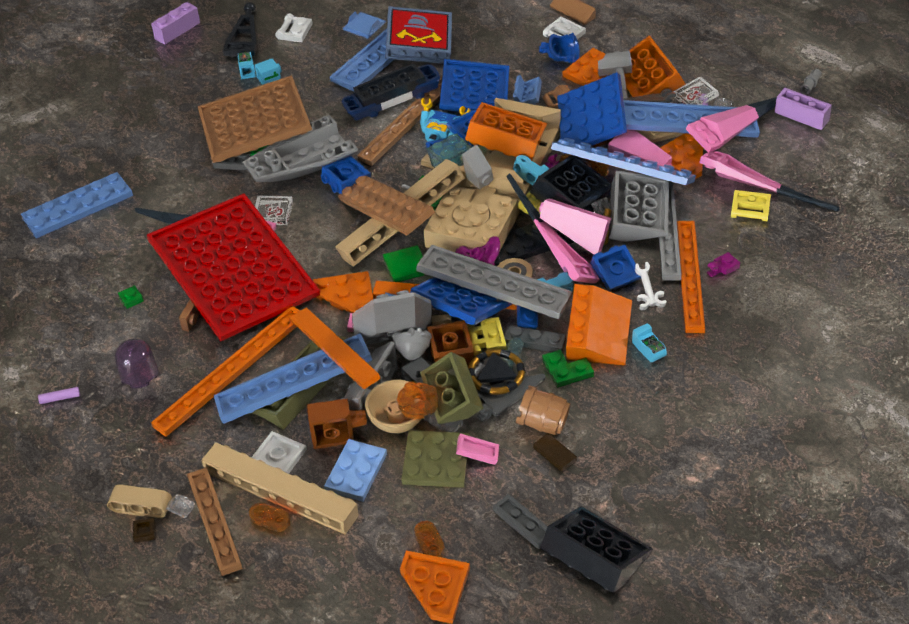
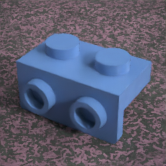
M521 75L517 76L513 93L514 101L533 105L539 103L542 85L540 77L524 82Z

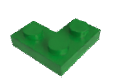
M561 350L542 355V361L557 388L594 377V371L587 358L568 363Z

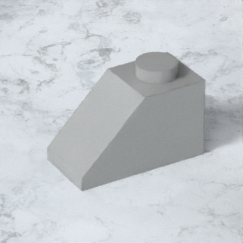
M477 145L462 154L466 178L479 190L494 180L492 168Z

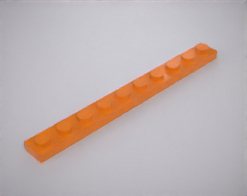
M292 306L155 418L151 422L152 427L167 437L210 401L214 395L222 391L291 333L297 326L290 317L300 310Z

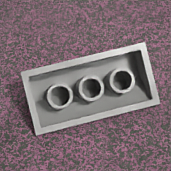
M391 341L376 348L371 355L372 361L367 362L379 373L380 380L366 389L360 387L355 381L349 385L344 398H341H348L349 410H365L366 412L365 401L369 392L377 385L392 379L398 369L395 342Z

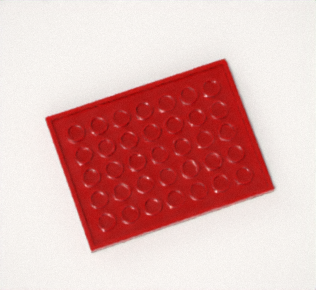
M245 193L147 234L149 243L220 341L273 318L292 306L296 307L320 296V289Z

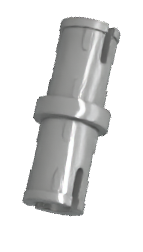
M813 69L810 75L806 76L803 85L800 87L802 94L807 95L812 88L816 87L818 79L822 76L819 69Z

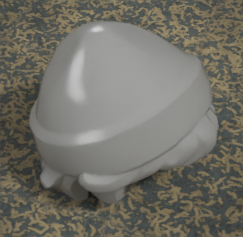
M409 328L407 332H395L392 338L395 342V348L407 360H415L422 356L426 349L429 348L432 335L427 330L422 331L420 328L416 330Z

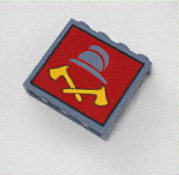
M388 7L385 58L444 64V59H450L452 12Z

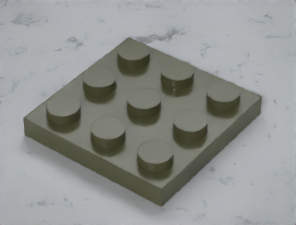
M409 430L401 478L402 485L464 488L468 457L456 454L459 435L470 436V433Z

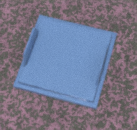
M355 11L349 16L348 24L343 27V30L369 39L386 21L362 12L357 14Z

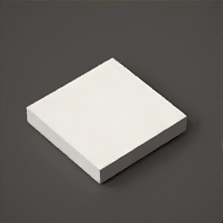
M271 431L251 458L262 460L267 465L274 468L278 467L289 474L307 448L304 444Z

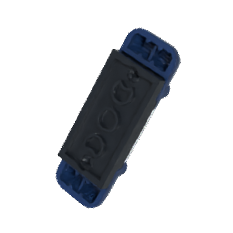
M412 63L353 87L355 93L344 97L341 102L347 113L354 120H360L367 116L376 117L380 111L414 97L416 99L423 98L425 96L424 93L438 88L440 75L433 65L427 64L417 68Z

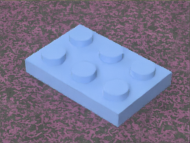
M348 439L324 485V489L327 491L331 490L340 496L364 502L387 455V449Z

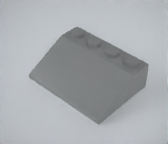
M616 171L611 184L610 209L612 211L609 239L628 242L667 236L669 181L648 175Z

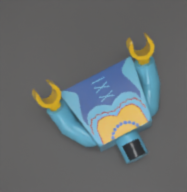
M422 98L421 104L424 110L421 112L420 125L422 132L425 133L427 142L457 137L447 129V122L460 116L436 110L429 112V109L432 107V101L429 99V103L425 105V99ZM462 106V107L460 108V110H459V112H460L461 115L466 114V113H464V112H465V107H464V106Z

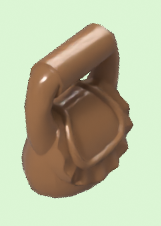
M559 85L555 90L547 92L543 96V100L547 107L558 108L557 96L570 90L567 85ZM549 96H554L556 104H553Z

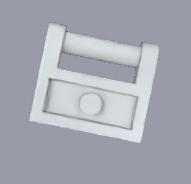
M290 13L286 14L285 21L281 28L277 30L275 36L280 40L302 43L313 24L312 19L294 17ZM290 24H293L290 31L287 33V28Z
M559 17L544 29L543 36L549 38L551 34L559 35L554 31L562 35H569L573 32L578 40L586 33V28L563 17Z

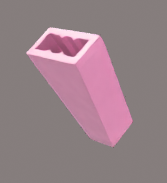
M627 130L626 133L614 137L608 144V152L618 151L624 153L626 157L632 155L640 157L641 161H656L659 166H664V164L673 166L671 164L672 156L636 130Z
M546 199L541 203L539 212L541 213L540 218L592 254L595 255L602 251L611 218L553 199Z

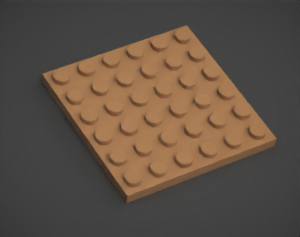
M292 75L197 106L213 163L222 162L228 158L240 156L245 152L255 151L260 147L273 145L275 142L288 140L293 136L305 134L312 130Z

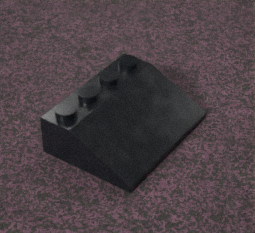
M570 155L538 176L530 193L541 202H544L546 199H553L585 209L610 191L611 183L580 158Z
M582 506L548 525L540 547L547 551L549 555L560 559L567 566L578 570L586 578L594 580L602 585L604 589L613 593L626 584L653 550V548Z

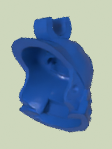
M573 32L564 36L551 34L548 43L541 42L539 53H547L555 61L574 63L579 59V43Z

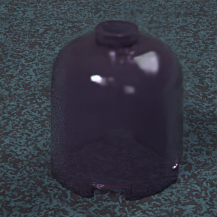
M135 338L125 340L118 346L115 351V361L121 382L130 385V388L148 386L150 384L149 381L158 376V367L150 345L144 340Z

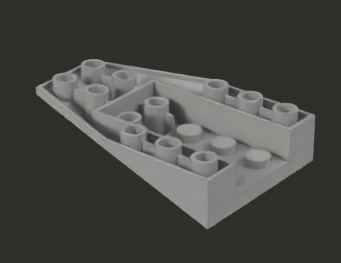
M408 290L399 291L395 296H388V294L378 295L376 299L371 300L352 314L353 334L361 333L367 345L393 340L392 335L395 332H407L409 328H414V330L420 328L422 331H425L427 327L432 326L431 300L414 292L409 293Z

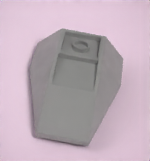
M330 115L310 122L311 131L293 136L288 140L275 142L273 145L267 146L243 161V165L256 182L284 181L322 170V166L349 156L353 157L358 152V148L351 140L345 141L340 136L337 123Z

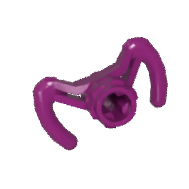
M493 236L482 247L468 249L465 246H460L456 249L455 253L495 265L494 262L500 251V240L497 236Z

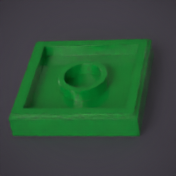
M418 245L383 254V260L393 282H402L425 275L416 271L417 264L423 257Z

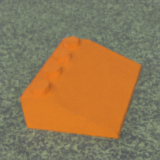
M650 35L629 50L632 73H624L626 88L632 97L660 94L664 89L676 92L686 85L678 71Z
M481 102L469 122L465 140L473 145L484 146L488 150L500 151L507 156L517 157L525 155L533 161L547 123Z
M575 284L566 344V360L577 361L587 358L588 362L625 365L632 300L594 285Z

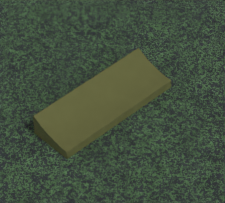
M338 336L342 340L347 339L346 337ZM311 341L291 362L321 349ZM329 380L292 394L290 397L280 399L271 405L259 408L252 412V414L258 415L284 430Z

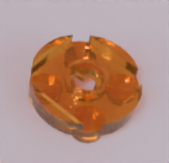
M407 382L398 393V408L405 417L410 419H423L424 415L429 413L432 415L438 408L436 388L425 383ZM415 399H421V400H423V401H419L418 403H415L414 400H415Z

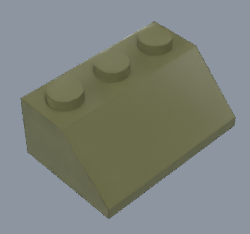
M450 352L420 372L439 424L468 419L484 409L465 358Z

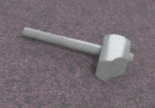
M630 51L606 53L604 58L598 61V75L607 76L618 72L621 75L623 99L627 98L624 73H632Z

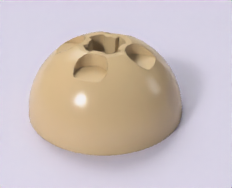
M390 380L377 385L369 392L365 401V409L370 421L380 430L395 434L409 431L415 427L422 419L426 408V398L423 391L417 385L405 380Z

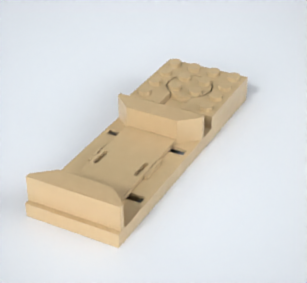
M495 98L496 107L547 123L540 142L547 145H539L533 162L539 166L545 164L552 151V142H556L560 135L561 110ZM479 145L478 147L492 168L494 180L479 190L466 178L464 165L459 166L465 178L442 197L435 210L436 213L432 215L424 229L425 247L430 248L431 245L455 252L460 246H465L468 249L482 247L486 245L490 237L497 236L500 240L501 250L521 209L517 208L520 198L506 176L510 173L525 195L533 187L528 182L524 184L525 180L512 170L516 157L504 155L497 150H488L486 147Z

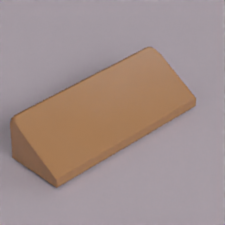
M553 0L550 4L551 8L584 25L596 18V9L580 0Z

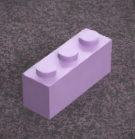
M186 2L163 17L158 18L151 23L154 38L165 45L200 23L198 9Z
M784 88L777 96L775 113L822 130L829 122L832 105Z

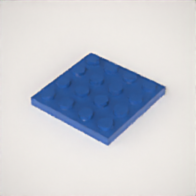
M444 59L439 110L459 112L460 108L464 106L465 112H467L468 108L471 111L477 110L481 102L495 106V98L508 100L509 66Z
M618 72L557 96L558 109L561 110V139L569 138L575 140L574 143L581 144V142L592 146L627 132L621 75Z
M436 277L411 288L410 292L430 299L433 308L443 310L449 313L450 316L458 317L470 325H476L512 305V303L478 293L477 291L443 281Z

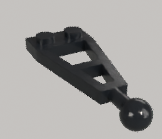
M248 2L244 5L245 15L240 16L226 39L223 48L224 56L235 57L238 56V53L251 52V56L256 55L257 39L253 14L256 11V6L254 3ZM245 22H250V26L243 25ZM238 34H251L252 41L234 42Z

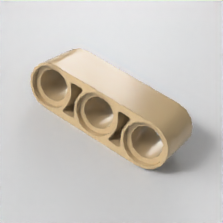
M115 485L107 507L117 513L164 518L172 496L164 490Z

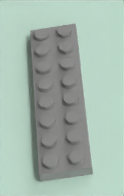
M434 245L430 246L416 267V271L425 275H430L557 319L562 315L573 293L572 291Z

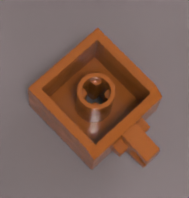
M465 321L427 327V331L432 335L429 347L433 363L453 352L465 358L467 366L469 365L470 361L474 358V353Z
M348 398L307 404L309 427L314 449L345 445L348 439H354L352 428L367 424L365 410H349Z

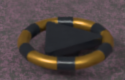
M504 349L483 351L476 355L468 365L476 389L491 395L511 392L522 383L525 376V366L522 360L516 354ZM490 357L477 380L475 367L479 362ZM500 357L512 360L516 364L518 375ZM505 380H514L503 387H491L481 384L489 382L490 385L502 383Z

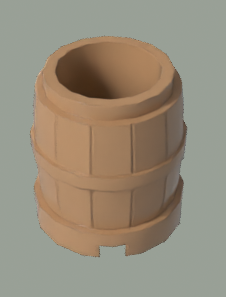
M529 385L528 390L526 389L519 408L521 415L520 417L517 416L516 424L527 425L539 432L552 435L561 434L571 404L568 403V400L554 393L537 390L536 387Z

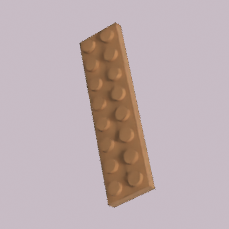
M366 175L358 177L354 185L344 188L342 194L338 195L341 202L406 236L436 213L433 207Z

